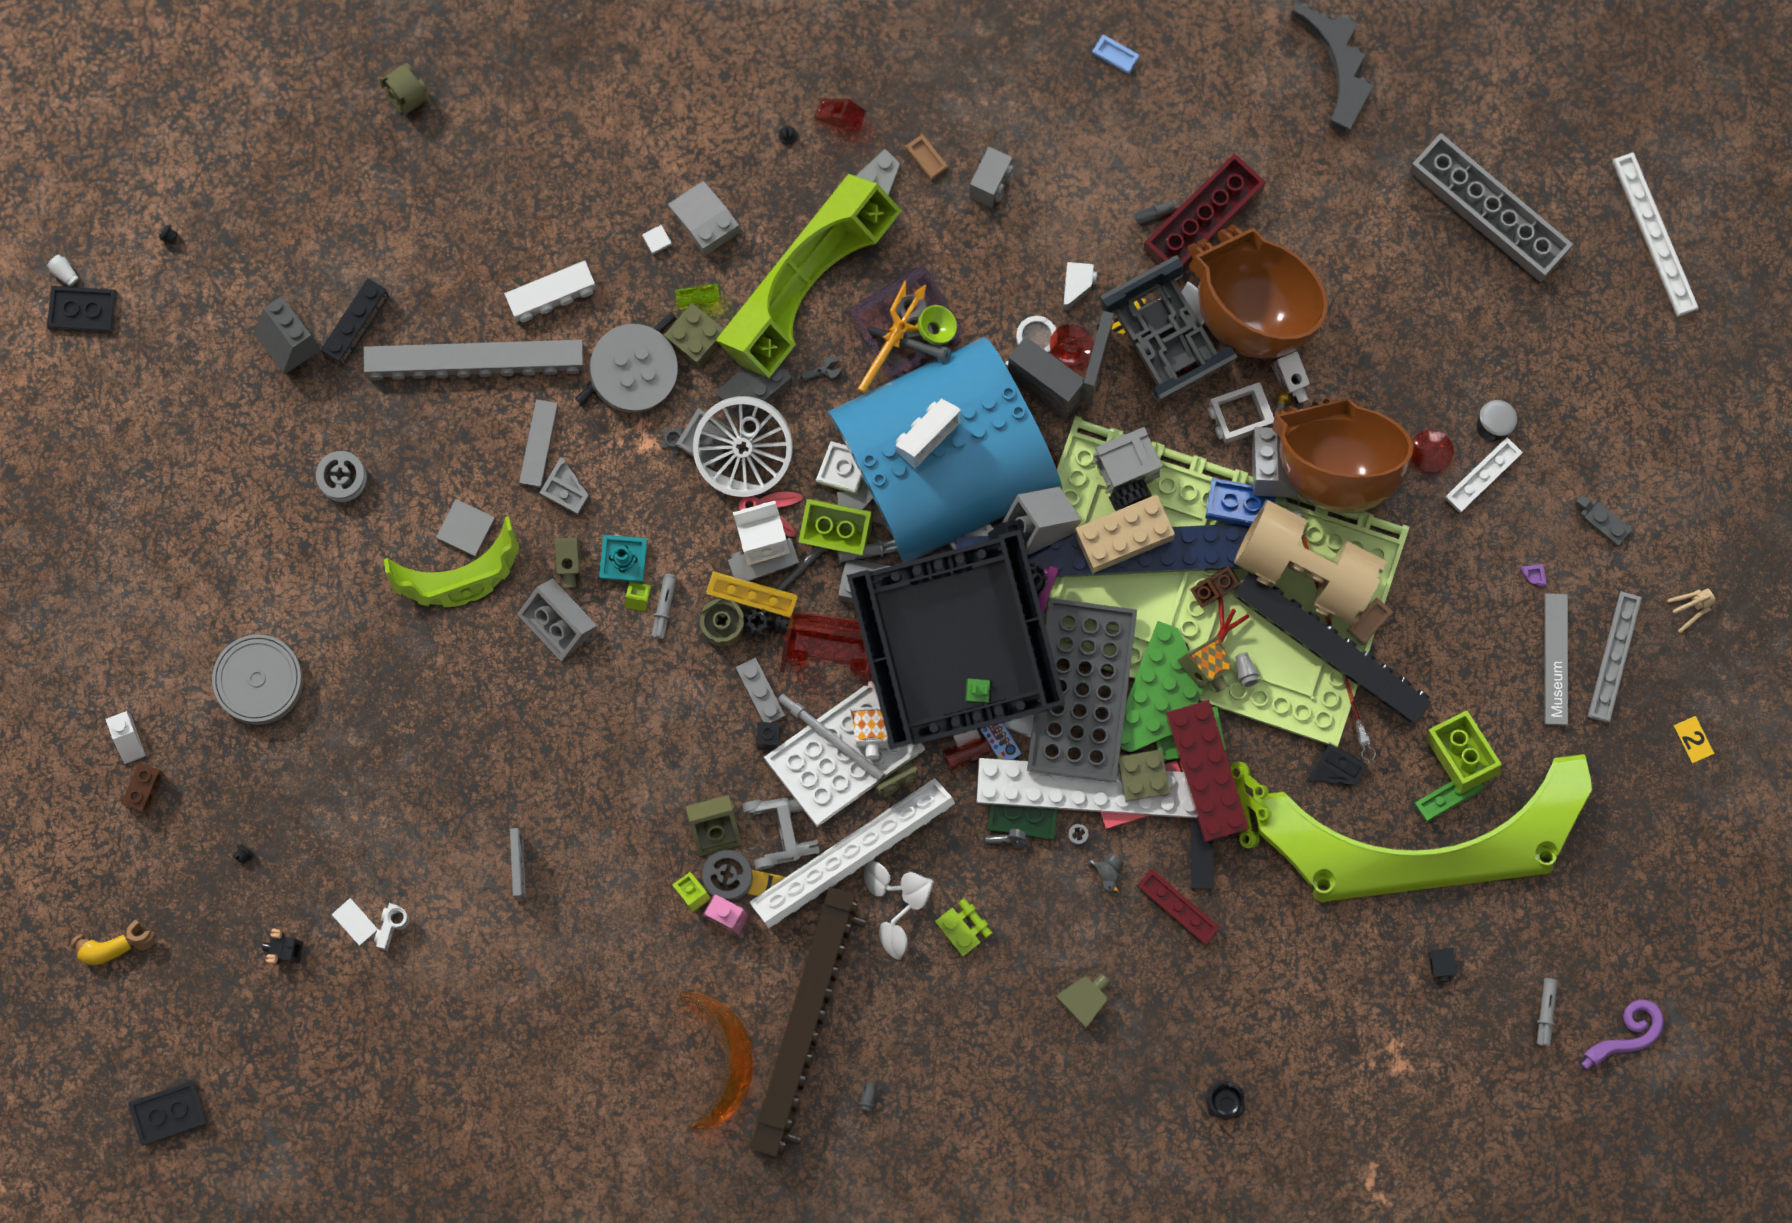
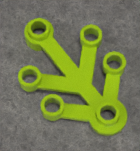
M1234 762L1230 769L1249 827L1248 831L1242 832L1239 840L1244 848H1255L1259 844L1260 838L1258 833L1251 828L1249 807L1256 812V817L1261 821L1269 820L1272 813L1268 807H1263L1246 792V785L1253 789V795L1256 798H1265L1268 795V788L1265 785L1259 784L1250 776V769L1245 763ZM1237 769H1239V771H1240V775H1239L1238 777H1237ZM1259 788H1262L1263 790L1262 795H1260L1258 792ZM1263 810H1265L1266 816L1264 818L1262 816ZM1246 836L1249 837L1248 843L1246 842Z

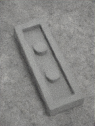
M756 657L737 666L736 670L762 721L775 723L785 718V714Z

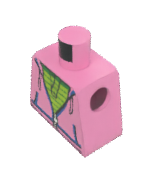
M713 895L702 917L739 936L749 915L739 906L718 895Z

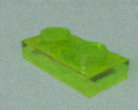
M718 283L675 290L677 308H688L691 303L694 305H710L720 301Z

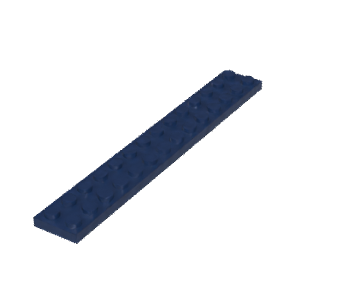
M1238 524L1172 527L1175 533L1173 541L1093 574L1076 539L1075 532L1027 556L1029 563H1036L1043 570H1049L1050 566L1059 568L1057 577L1223 570L1228 566L1232 569H1244L1234 564V561L1250 527ZM989 536L956 537V549L989 541Z

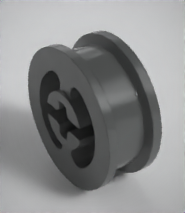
M723 850L716 852L708 858L703 867L702 878L711 896L718 895L729 902L741 899L748 893L752 885L753 874L749 862L743 855L736 851ZM726 861L735 862L743 869V873L739 875L736 869L731 866L730 873L732 878H728L727 887L731 888L737 883L740 884L731 891H722L712 883V879L716 877L724 887L725 879L722 875L727 874L728 865H722L719 869H716V866Z

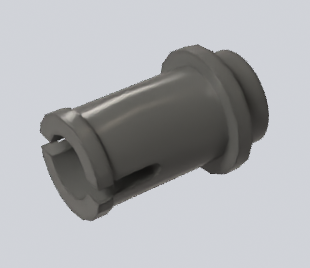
M864 1082L861 1101L858 1102L859 1110L872 1112L873 1108L876 1107L874 1101L878 1085Z

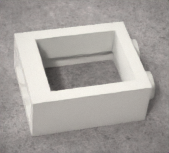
M1260 382L1210 400V407H1207L1211 420L1215 419L1216 434L1219 440L1223 439L1224 445L1253 435L1255 427L1273 428L1274 417ZM1251 394L1262 421L1229 432L1219 405Z

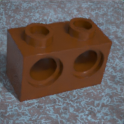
M138 762L121 804L126 808L147 815L164 774L156 768Z

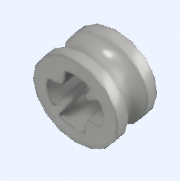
M1082 824L1073 825L1068 833L1070 841L1076 845L1085 843L1089 836L1087 828ZM1078 828L1080 831L1083 830L1085 832L1082 835V840L1079 841L1077 837L1076 839L1072 837L1075 834V829Z

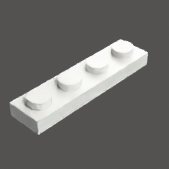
M1506 438L1447 494L1445 499L1459 513L1463 512L1523 452L1510 439Z

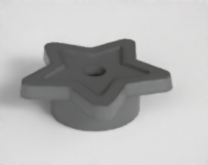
M678 426L674 430L663 429L665 439L660 446L662 448H671L677 454L679 448L675 445L682 435L681 427Z

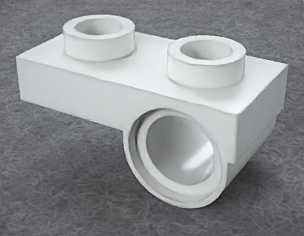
M389 903L388 908L383 910L381 921L384 922L381 930H377L374 942L377 943L376 947L384 951H388L394 929H405L410 921L409 915L404 909ZM397 913H402L404 915L403 921L399 924H394L393 916Z

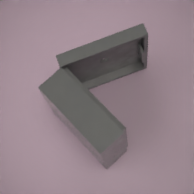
M1103 311L1101 321L1097 324L1098 332L1085 380L1027 337V339L1023 338L1008 357V370L1015 384L1065 421L1070 418L1081 402L1082 404L1092 406L1111 338L1114 313Z

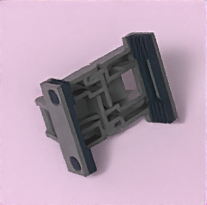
M1177 255L1100 296L1102 310L1116 315L1157 386L1154 387L1151 393L1157 403L1234 363L1238 358L1232 346L1217 353L1203 327L1200 326L1196 315L1175 282L1183 277V264ZM1154 292V301L1139 309L1136 308L1133 302ZM1171 329L1173 330L1174 333L1163 338L1162 340L1160 339L1159 336L1167 333ZM1194 364V367L1188 370V366ZM1182 369L1187 370V371L1183 372L1182 374H1180V371H1181Z

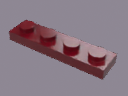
M1153 869L1137 885L1141 891L1204 945L1220 929L1216 923Z

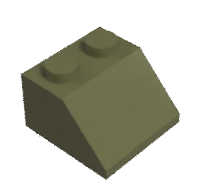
M729 795L686 806L699 857L742 845Z

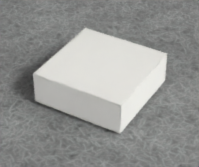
M662 225L642 234L652 255L672 245Z

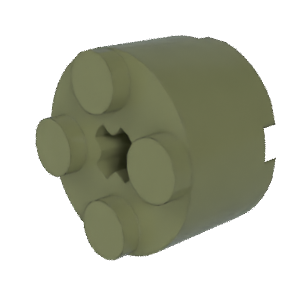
M408 63L400 65L380 79L382 89L384 87L387 88L388 93L385 94L398 112L401 113L403 111V115L418 107L427 98L425 83L421 79H416L413 75L414 71Z
M715 599L704 606L700 615V627L704 638L710 644L718 648L728 647L738 642L744 633L742 629L745 624L741 608L735 602ZM722 619L723 622L726 621V625H719L718 621Z

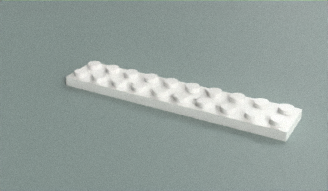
M979 758L976 804L1197 819L1183 772L1166 771L1170 794L1125 802L1119 768L1117 770L1116 783L1029 772L1027 771L1028 761Z
M935 778L751 900L750 904L768 928L778 924L791 913L798 911L801 906L817 898L819 894L829 887L835 886L840 880L853 874L858 868L867 862H871L876 856L892 848L894 844L903 838L910 836L913 831L929 823L931 819L940 813L947 811L949 807L955 804L953 798Z

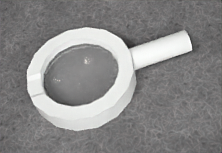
M1032 316L1021 322L1017 328L1016 340L1019 345L1023 338L1027 339L1028 337L1050 353L1056 346L1058 334L1056 327L1050 320L1042 316Z

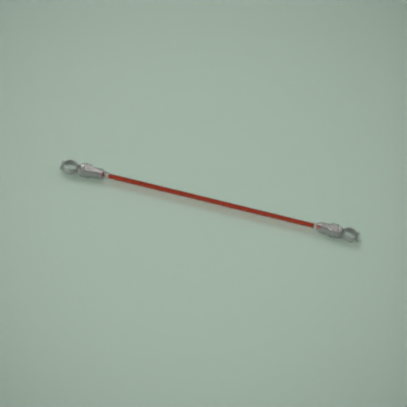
M1286 500V506L1292 510L1291 512L1304 518L1301 509L1296 507V510H1293ZM1304 529L1301 539L1304 548L1309 550ZM1315 582V586H1316V589H1317V590H1318L1319 585H1320L1319 582ZM1328 614V616H1325V619H1326L1327 625L1329 624V625L1332 626L1331 620H1330V617H1329V614ZM1342 675L1356 719L1358 744L1364 750L1368 746V749H1371L1374 753V759L1376 753L1373 748L1369 747L1371 745L1370 735L1367 733L1365 725L1359 717L1349 680ZM1362 751L1361 756H1362L1363 760L1367 761V764H1368V763H1369V760H1367V759L1364 758V756H1363V751Z

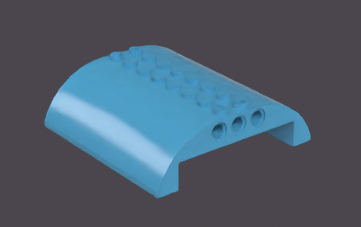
M982 337L951 352V357L947 363L936 359L827 412L836 431L840 432L894 538L895 547L903 563L921 558L956 541V537H964L1005 517L1018 494L1055 487L1062 489L1056 466L1045 440L1005 363L986 337ZM943 399L961 410V423L916 469L896 452L895 445L897 443L895 442L902 433L907 434L912 429V423L918 417L922 419L928 413L926 410L933 402L938 403Z

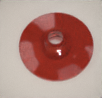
M1065 324L1057 328L1050 339L1051 354L1064 365L1078 366L1086 362L1091 356L1093 340L1089 332L1082 326ZM1072 344L1074 350H1068L1067 345Z

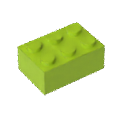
M1467 710L1428 729L1426 740L1460 794L1500 774L1501 762Z

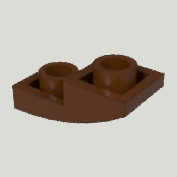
M1228 566L1190 590L1200 607L1204 608L1238 588L1241 582L1233 569Z

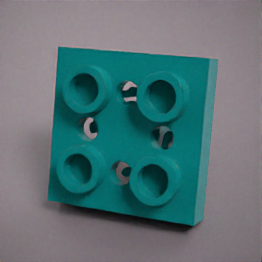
M603 535L599 579L643 583L647 538Z

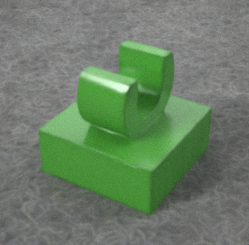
M967 679L965 702L989 703L990 680Z

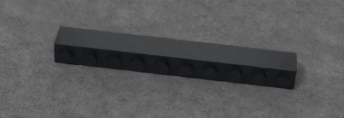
M1251 572L1247 574L1234 592V597L1413 726L1417 724L1431 704V701L1428 700L1430 698L1429 695L1420 689L1416 691L1411 688V683L1404 677L1400 676V678H1397L1392 674L1393 670L1386 664L1382 663L1379 665L1374 661L1375 657L1364 650L1362 653L1355 648L1357 644L1347 637L1345 639L1337 635L1338 630L1329 624L1325 626L1320 623V618L1311 611L1306 613L1301 609L1302 605L1293 598L1291 600L1283 596L1284 592L1278 587L1264 585L1256 580L1258 576L1253 575Z

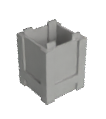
M1145 427L1096 447V453L1093 454L1094 460L1092 464H1097L1108 488L1105 493H1110V495L1136 480L1144 479L1145 483L1159 478L1160 469L1163 467Z

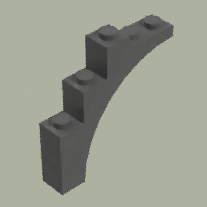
M1296 2L1292 9L1291 17L1305 25L1317 36L1326 48L1334 65L1338 97L1329 127L1348 136L1373 88V85L1367 79L1355 77L1366 55L1362 53L1361 49L1355 46H1348L1358 23L1352 17L1338 14L1334 21L1329 15L1318 13L1309 5Z

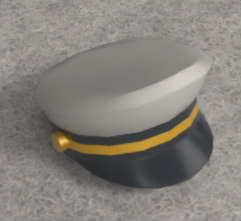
M1493 400L1488 402L1480 411V417L1477 422L1479 435L1485 440L1496 441L1510 434L1517 425L1516 411L1505 401Z

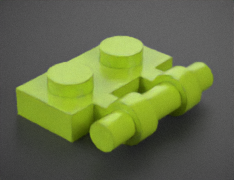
M965 898L958 903L963 909L962 912L957 914L952 907L935 921L962 957L981 943L976 937L977 934L981 932L985 938L992 934V931L988 928L989 924L985 919L982 920L975 911L974 905L969 904ZM966 917H969L975 924V927L971 930L963 921Z

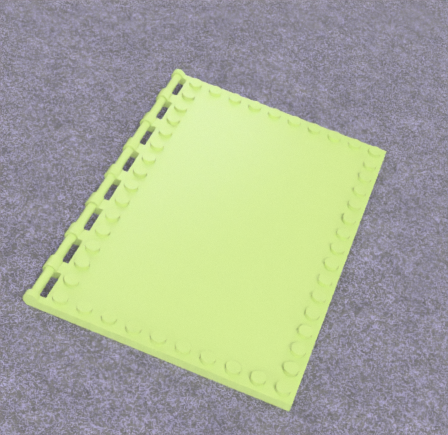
M1075 416L1057 468L1062 491L1081 518L1077 527L1115 512L1109 500L1110 493H1105L1108 488L1097 464H1092V461L1094 460L1093 454L1096 453V447L1126 435L1123 434L1124 431L1112 427L1108 429L1084 421L1079 416ZM1080 428L1107 437V440L1105 442L1077 431ZM1152 441L1159 459H1161V456L1191 465L1190 469H1186L1160 460L1163 466L1160 469V477L1146 483L1152 496L1158 495L1171 526L1233 524L1205 519L1213 477L1204 475L1202 472L1206 470L1231 478L1232 482L1253 485V477L1249 476L1247 472L1238 469L1234 471L1207 462L1205 458L1196 455L1192 457L1165 448V445ZM1298 494L1297 497L1300 502L1312 505ZM1276 497L1275 504L1292 512L1286 506L1285 501L1287 497ZM1287 502L1293 508V513L1298 514L1296 510L1297 505ZM1298 506L1297 508L1301 512L1302 518L1308 520L1298 545L1332 562L1344 542L1348 541L1387 561L1384 571L1382 573L1378 572L1377 577H1379L1380 582L1367 607L1376 597L1385 604L1410 526L1404 524L1400 526L1373 517L1374 514L1365 511L1336 513L1357 520V525L1327 516L1329 512L1327 510L1316 507L1315 511ZM1370 526L1399 534V539L1369 530ZM1286 567L1275 584L1269 583L1270 587L1276 586L1284 592L1283 596L1288 600L1293 598L1302 605L1301 609L1306 613L1311 611L1320 618V623L1325 626L1328 624L1338 630L1337 635L1345 639L1347 637L1357 644L1355 648L1362 653L1364 650L1369 652L1374 634L1363 646L1347 632V629L1352 624L1330 613L1328 616H1324L1315 611L1317 607L1312 604L1320 583L1305 577L1306 572H1295ZM1233 569L1242 583L1249 571L1246 569ZM1222 570L1057 577L1050 598L1137 609L1129 678L1135 680L1157 621L1178 628L1189 652L1216 637L1220 629L1219 601L1216 600L1201 608L1190 589ZM1236 589L1223 596L1225 622L1232 609H1235L1236 612L1230 625L1246 614L1249 615V618L1230 630L1222 643L1232 666V669L1222 674L1229 686L1217 693L1212 683H1207L1204 685L1198 702L1210 700L1213 707L1217 706L1219 709L1326 745L1331 742L1338 746L1357 685L1234 597ZM1048 600V603H1047V606H1046V609H1045V612H1044V615H1043V619H1044L1045 626H1046V619H1047V612H1048L1049 600ZM1065 618L1062 624L1065 628H1072L1075 622L1071 618ZM1087 621L1084 627L1087 631H1094L1097 625L1093 621ZM1109 624L1106 630L1110 634H1116L1119 628L1115 624ZM1063 639L1059 643L1060 647L1064 650L1072 647V643L1068 639ZM1085 642L1081 646L1082 650L1087 653L1094 650V646L1090 642ZM1107 645L1103 649L1104 653L1109 656L1116 653V649L1112 645ZM1240 653H1248L1260 674L1259 682L1256 685L1243 687L1239 683L1235 656ZM1105 666L1102 668L1103 670L1114 673L1113 669L1109 666Z

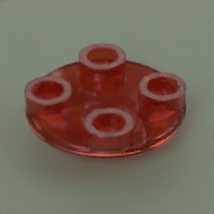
M1428 429L1418 433L1412 440V460L1415 467L1428 472H1437L1445 469L1450 464L1454 448L1450 438L1445 433L1435 429Z

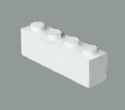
M582 261L504 294L517 323L519 321L527 322L539 313H549L553 310V307L558 305H568L573 302V299L580 296L582 298L588 297L597 289L586 262Z

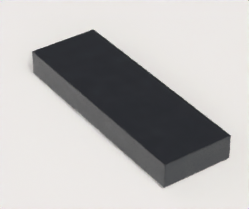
M1191 822V889H1214V841L1204 843L1198 822Z

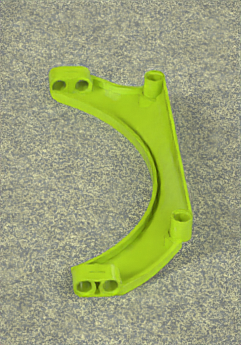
M1584 754L1556 757L1535 795L1507 822L1489 833L1455 846L1416 851L1372 846L1336 833L1304 812L1284 792L1268 793L1265 798H1256L1254 795L1252 797L1263 807H1268L1272 813L1269 820L1261 821L1256 817V812L1254 811L1258 835H1261L1297 869L1306 882L1313 886V896L1317 901L1327 902L1549 874L1554 869L1556 856L1560 854L1578 816L1592 793V783ZM1265 810L1262 811L1263 818L1266 816ZM1546 858L1550 862L1544 863L1540 859ZM1325 886L1328 890L1322 891L1318 887Z

